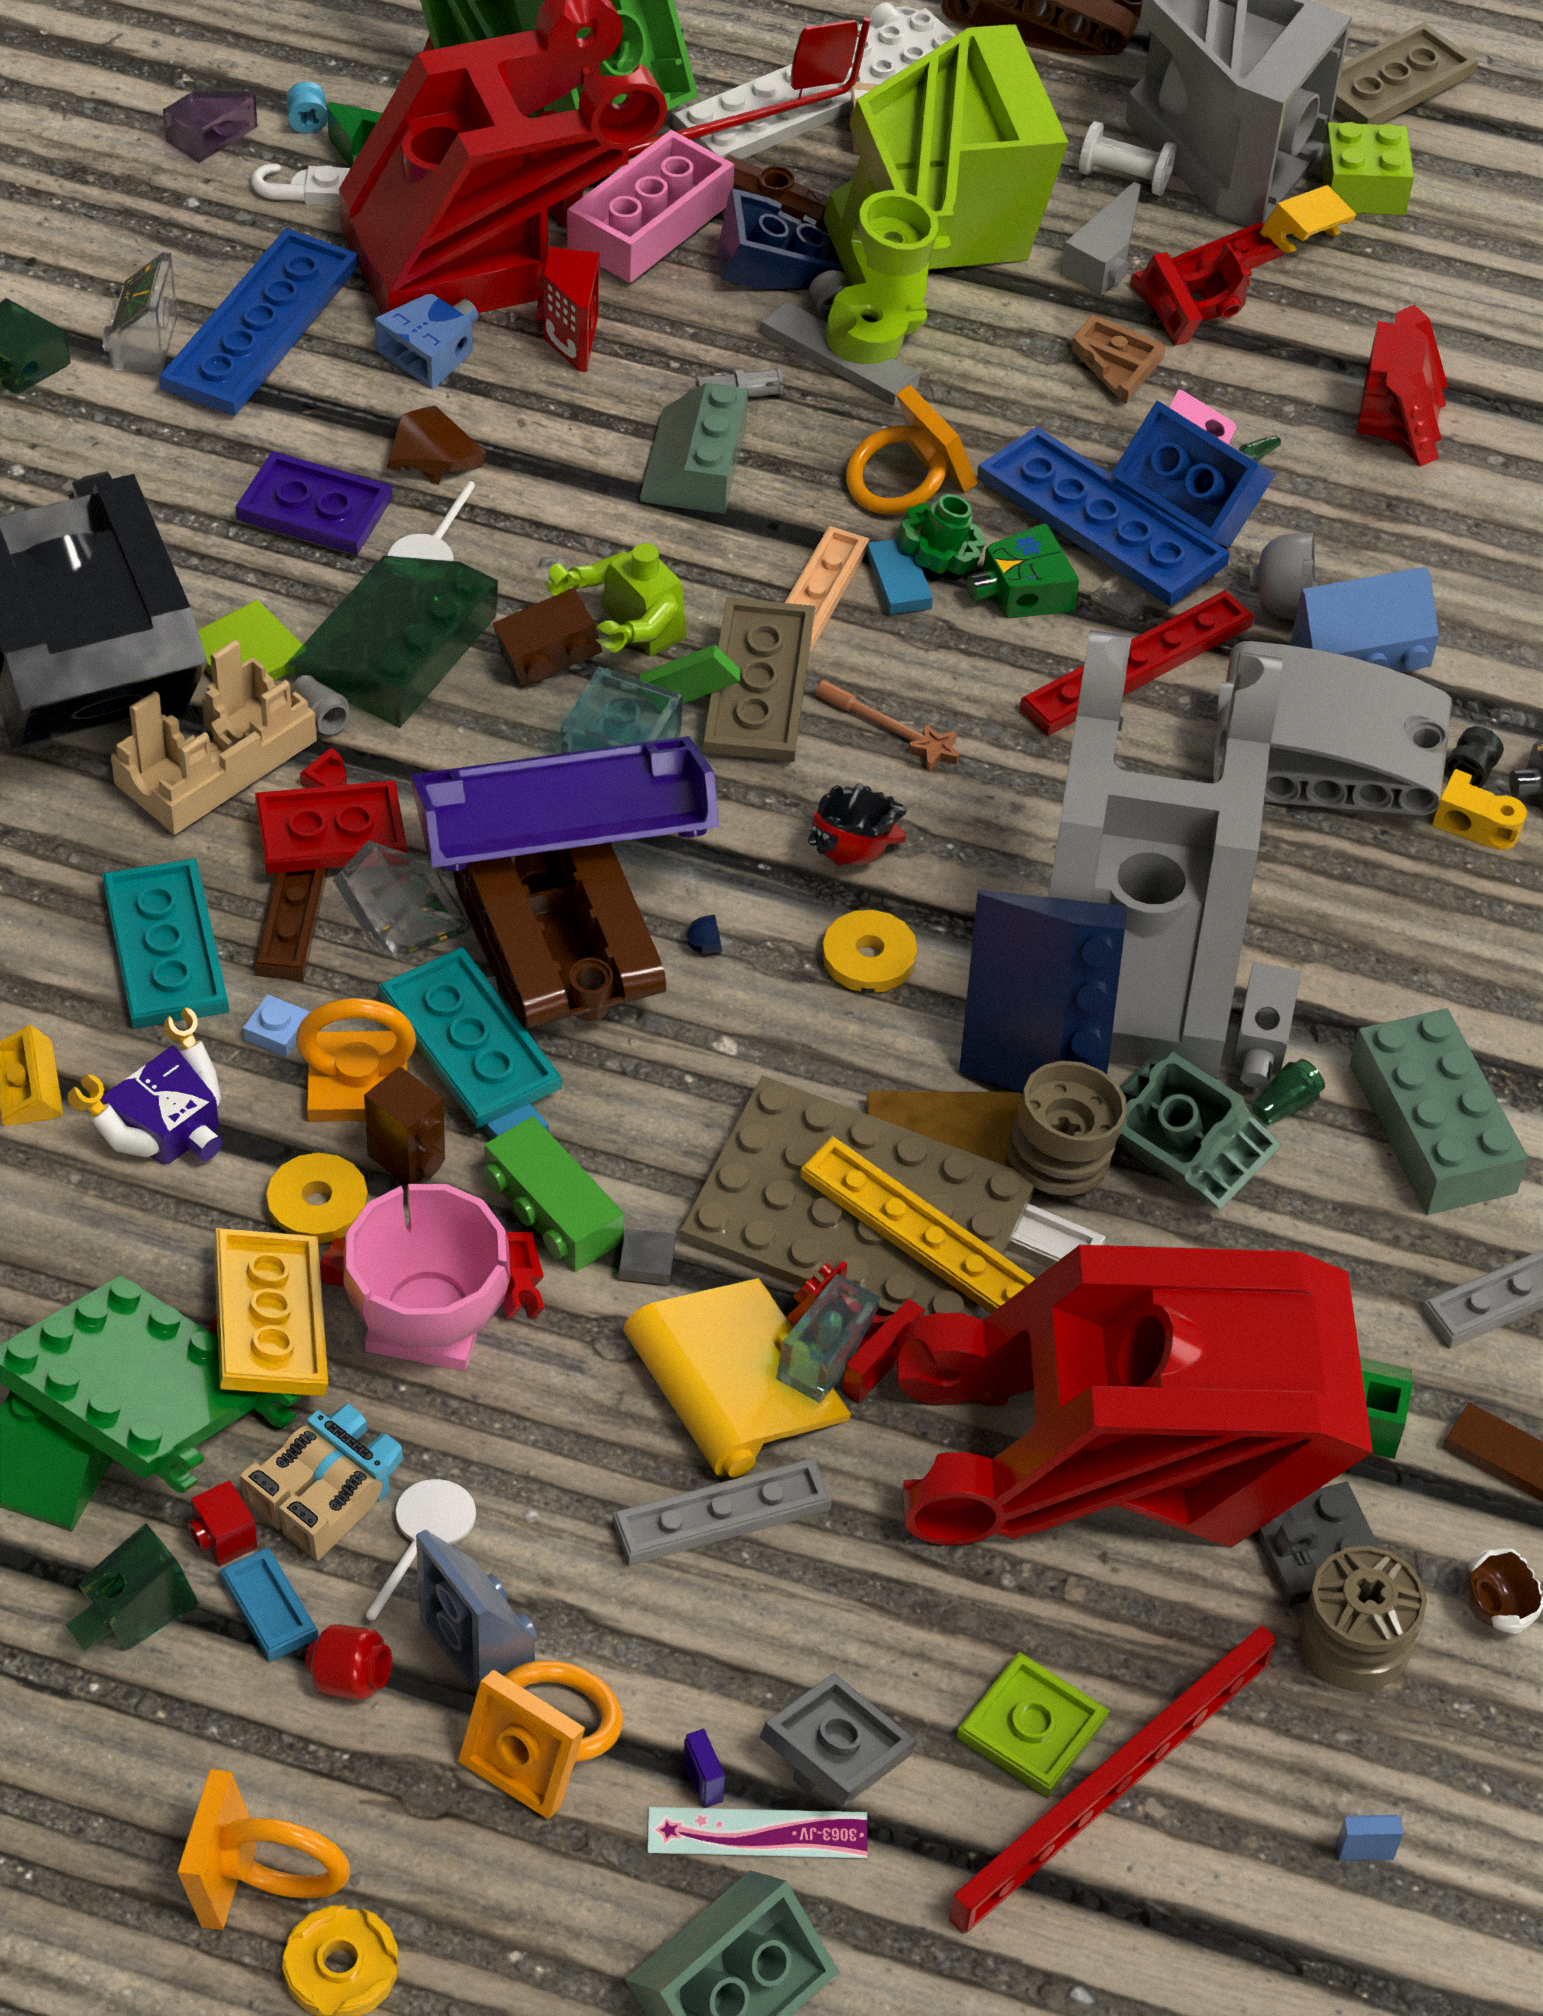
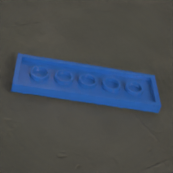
M285 228L159 376L160 389L235 416L359 267L358 253Z
M1037 426L978 465L977 479L1042 522L1047 523L1048 526L1168 606L1177 602L1228 565L1230 553L1228 550Z

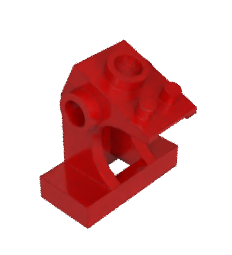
M1230 243L1224 245L1217 258H1208L1199 263L1194 273L1184 275L1178 273L1167 252L1153 255L1142 273L1139 281L1174 346L1188 343L1201 321L1217 317L1222 319L1230 318L1239 313L1245 305L1246 289L1250 286L1248 277L1252 276V271L1249 266L1243 267L1239 261L1243 259L1241 251H1234ZM1200 292L1203 301L1194 300L1190 294Z
M842 1261L835 1269L826 1263L818 1271L825 1279L821 1282L813 1275L793 1295V1298L799 1305L786 1318L792 1324L795 1336L803 1344L809 1347H816L845 1367L842 1393L859 1404L897 1364V1334L905 1324L924 1316L925 1309L908 1298L893 1315H876L858 1303L861 1299L860 1292L851 1281L846 1279L847 1263ZM843 1322L862 1335L863 1338L859 1343L852 1342L835 1330Z

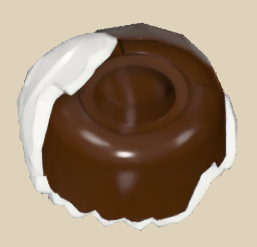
M1487 1549L1479 1552L1472 1558L1468 1565L1469 1572L1465 1577L1463 1591L1466 1604L1475 1618L1505 1633L1518 1634L1526 1630L1539 1617L1543 1609L1541 1583L1534 1579V1570L1527 1567L1526 1559L1520 1557V1554L1513 1549Z

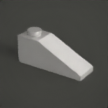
M1133 182L1065 242L1062 275L1100 295L1114 283L1118 284L1122 281L1129 267L1127 258L1137 214L1140 184Z

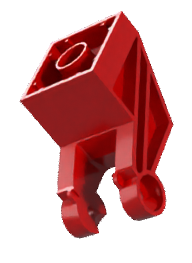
M545 0L538 11L536 30L416 54L339 187L341 229L351 251L358 253L359 268L381 315L426 294H434L450 306H454L461 300L467 299L473 303L478 313L538 301L539 295L543 296V289H537L536 279L539 263L546 264L548 257V208L608 176L620 166L628 165L629 149L644 144L656 135L665 122L668 110L664 94L654 76L644 65L638 64L632 73L626 75H600V63L613 54L620 44L623 33L621 17L611 0ZM585 27L591 28L585 37H576L580 29ZM577 86H583L579 98V109L536 118L526 117L565 96ZM620 94L627 95L622 103H612L616 96Z
M1078 1245L983 1320L957 1312L934 1313L918 1317L905 1324L897 1334L898 1385L904 1394L917 1401L933 1405H955L975 1401L985 1406H1004L1008 1403V1398L1011 1395L1034 1390L1036 1414L1031 1430L993 1459L967 1452L937 1454L933 1466L923 1479L903 1480L905 1526L912 1535L925 1542L939 1545H965L982 1541L994 1534L1016 1540L1020 1536L1037 1533L1103 1509L1118 1506L1232 1548L1373 1453L1349 1273L1300 1251Z

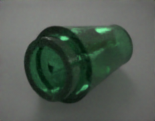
M1299 1059L1295 1063L1287 1062L1258 1096V1099L1252 1103V1109L1260 1121L1267 1126H1271L1276 1121H1280L1320 1099V1092L1325 1089L1324 1079L1316 1067L1305 1059Z

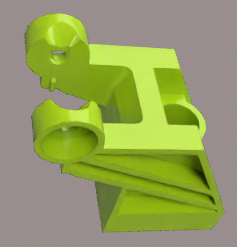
M1016 24L969 27L857 99L849 125L861 153L856 172L852 180L830 193L823 217L840 263L843 265L845 275L851 285L836 294L824 330L826 343L832 352L840 358L858 364H877L891 358L895 359L898 356L905 334L917 333L919 326L924 325L928 316L927 306L923 301L927 290L928 269L1028 260L1069 142ZM862 315H863V316L871 317V318H873V319H876L877 321H876V322H868V321H865V320L862 318Z

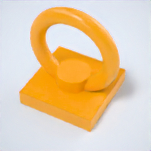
M910 384L896 394L908 425L887 427L868 436L854 450L846 468V483L853 499L864 509L881 515L906 513L909 507H916L919 503H926L940 488L945 474L964 494L978 484L959 435ZM907 442L916 457L929 469L925 480L915 490L900 497L884 498L870 492L863 481L864 467L869 458L887 445Z
M349 998L325 1003L312 1010L301 1021L296 1034V1043L299 1053L308 1063V1122L366 1121L364 1094L399 1066L408 1071V1059L414 1051L416 1035L413 1025L404 1014L396 1008L379 1001ZM350 1018L373 1020L392 1030L319 1032L324 1026L332 1022Z
M553 1660L532 1661L513 1668L504 1676L492 1670L480 1682L458 1762L549 1820L561 1808L574 1763L600 1756L608 1751L617 1741L623 1726L621 1705L614 1692L603 1680L588 1670L570 1663ZM536 1683H557L580 1691L597 1706L601 1716L599 1728L590 1736L582 1738L585 1727L523 1688Z
M210 1769L177 1873L201 1927L224 1930L239 1880L257 1889L284 1897L299 1899L322 1898L337 1893L347 1884L350 1877V1864L346 1855L336 1844L314 1830L278 1819L251 1818L231 1771ZM256 1841L281 1844L302 1851L318 1860L326 1868L327 1872L319 1875H295L261 1865L254 1861Z

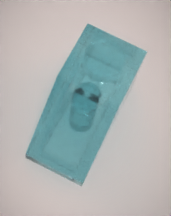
M836 1274L783 1340L776 1379L821 1404L844 1374L845 1364L856 1353L880 1306L881 1298L843 1276Z

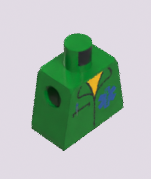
M1045 523L990 544L985 550L983 572L968 575L966 584L969 596L973 601L994 597L1005 617L1019 618L1075 611L1079 578L1049 526Z

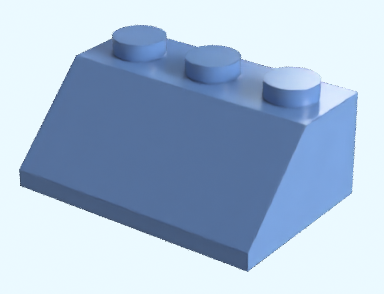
M1421 567L1302 589L1290 645L1353 657L1398 672L1431 667L1439 632L1431 575L1428 568Z

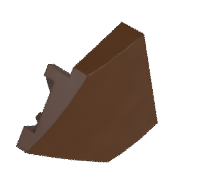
M435 405L401 415L386 468L400 472L401 467H404L406 470H410L411 467L420 470L433 483L439 484L444 470L453 472L482 467L487 452Z

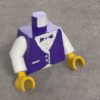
M184 1008L181 1011L182 1018L187 1024L186 1031L178 1030L170 1016L166 1018L163 1026L165 1035L173 1041H180L182 1049L178 1051L172 1045L104 1095L103 1083L96 1076L89 1074L81 1079V1084L90 1093V1098L83 1096L77 1087H73L69 1091L68 1102L70 1106L79 1111L88 1110L92 1114L89 1120L115 1151L140 1157H151L161 1164H170L188 1150L201 1161L210 1160L220 1150L223 1140L214 1132L219 1125L217 1108L222 1099L217 1073L202 1041L196 1042L192 1034L197 1027L198 1019L196 1014L189 1008Z

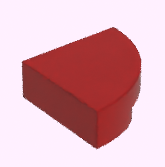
M332 747L329 748L300 773L301 785L306 788L346 785L347 774L340 754Z

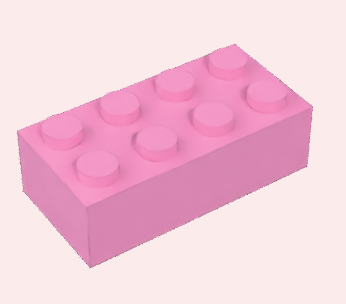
M670 130L629 161L628 165H624L567 209V248L600 252V267L629 283L633 282L726 208L729 193L734 185V163Z

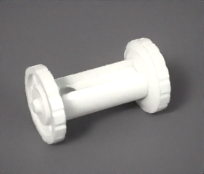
M1094 121L1083 143L1079 160V173L1089 175L1095 164L1152 180V194L1161 196L1166 189L1173 170L1176 144L1166 142L1161 152L1152 151L1103 137V123Z

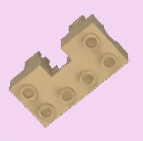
M236 639L210 655L213 681L207 686L206 695L201 697L204 726L213 734V741L211 743L206 732L196 738L193 734L184 740V736L180 733L179 720L173 715L166 717L164 714L161 715L160 697L154 691L129 707L132 734L116 744L117 752L111 755L114 784L174 835L317 741L315 712L308 707V701L296 691L292 693L291 699L290 684L287 680L275 686L274 679L265 672V666L254 657L241 664L240 644Z

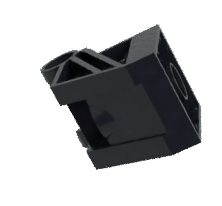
M104 471L84 476L72 482L73 493L68 495L69 500L0 516V713L11 749L131 719L129 707L154 691L159 694L161 711L189 704L208 662L191 606L135 474L112 479L109 472Z

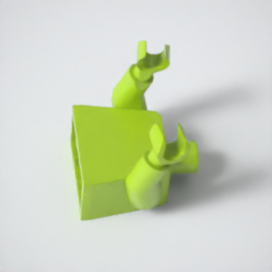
M641 543L635 546L631 552L622 551L590 565L571 567L568 571L561 563L551 566L549 570L550 579H547L545 586L553 596L567 591L569 587L580 589L605 583L601 606L615 620H607L597 625L601 632L611 635L607 638L595 639L605 649L611 652H618L626 643H637L651 657L686 639V621L681 581L659 559V550L653 544Z

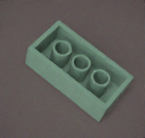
M1445 1008L1359 1028L1349 1065L1426 1215L1517 1194L1529 1158L1449 1009Z

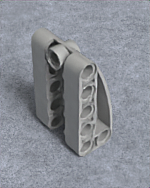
M1244 641L1232 648L1226 682H1221L1219 690L1218 729L1214 747V783L1219 781L1224 747L1219 746L1222 727L1226 726L1228 721L1237 662L1240 652L1283 658L1278 705L1269 750L1264 802L1412 815H1427L1439 808L1452 709L1451 698L1446 692L1390 668L1326 651L1255 641Z

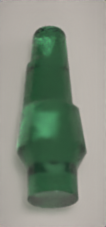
M1278 436L1264 437L1243 444L1238 450L1259 462L1264 455L1281 445V439Z

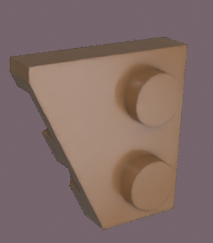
M1092 314L1074 335L1071 350L1121 401L1127 403L1163 360L1166 345Z

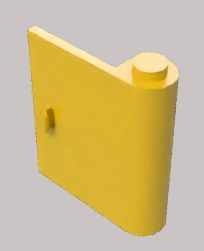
M759 1278L647 1304L636 1310L624 1324L623 1331L718 1476L735 1478L747 1473L755 1465L756 1456L759 1454L763 1443L848 1422L851 1417V1413L805 1345L795 1336L792 1326Z

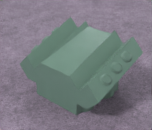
M1173 1051L1167 1059L1162 1061L1149 1058L1120 1086L1121 1091L1126 1097L1127 1115L1117 1143L1131 1156L1179 1188L1192 1191L1207 1206L1221 1210L1282 1146L1251 1115L1241 1095Z

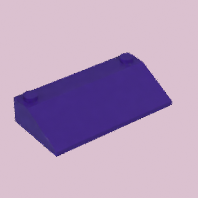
M690 736L410 774L428 858L432 868L440 867L443 871L462 870L469 867V862L674 833H678L680 837H698L706 834L709 828L719 827L714 771Z

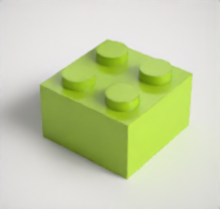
M1328 122L1321 155L1323 186L1328 185L1355 213L1406 215L1414 179L1407 126Z

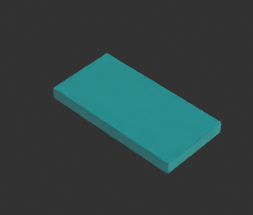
M197 858L102 873L132 1028L137 1029L164 1024L168 1016L172 1018L173 1022L183 1021L181 1011L184 1008L191 1009L197 1018L229 1013L227 993Z
M463 947L378 984L379 997L385 1004L399 1010L411 1022L416 1035V1047L476 1128L562 1089L561 1075Z

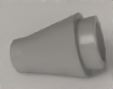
M303 675L293 683L291 692L296 691L308 701V707L315 712L316 732L333 735L340 732L347 725L350 719L348 701L343 695L319 683L310 675Z

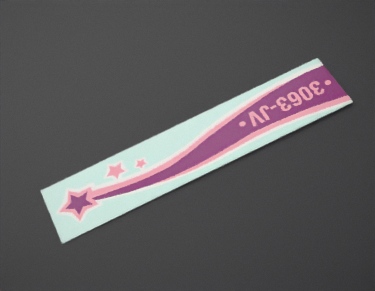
M649 1807L648 1853L868 1859L867 1812Z

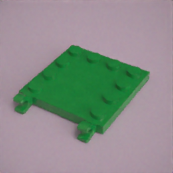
M122 1275L0 1344L1 1385L142 1479H146L155 1473L165 1480L173 1490L179 1493H184L197 1485L198 1479L187 1472L203 1463L204 1460L201 1453L194 1449L195 1446L253 1409L265 1416L275 1427L284 1428L296 1418V1414L289 1411L285 1406H291L302 1397V1395L220 1389L218 1336L208 1332L182 1315L177 1309L168 1306Z

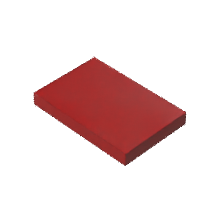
M395 780L255 793L266 874L408 861V847Z

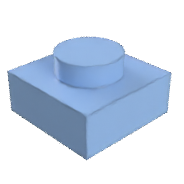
M267 994L243 1027L244 1040L287 1058L297 1044L296 1034L298 1027L310 1011Z

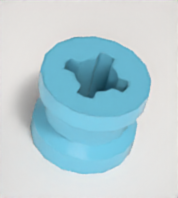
M300 82L293 85L286 95L288 119L291 127L297 132L304 134L320 131L326 126L328 121L324 90L312 82Z

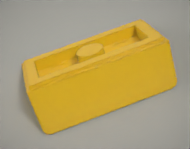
M31 1024L0 1041V1114L2 1124L5 1126L50 1120L63 1115L52 1041Z

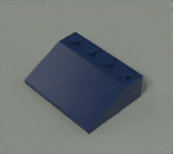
M978 890L959 1072L1023 1093L1030 1074L1045 1064L1058 1061L1082 1062L1108 1074L1125 933L1126 906Z

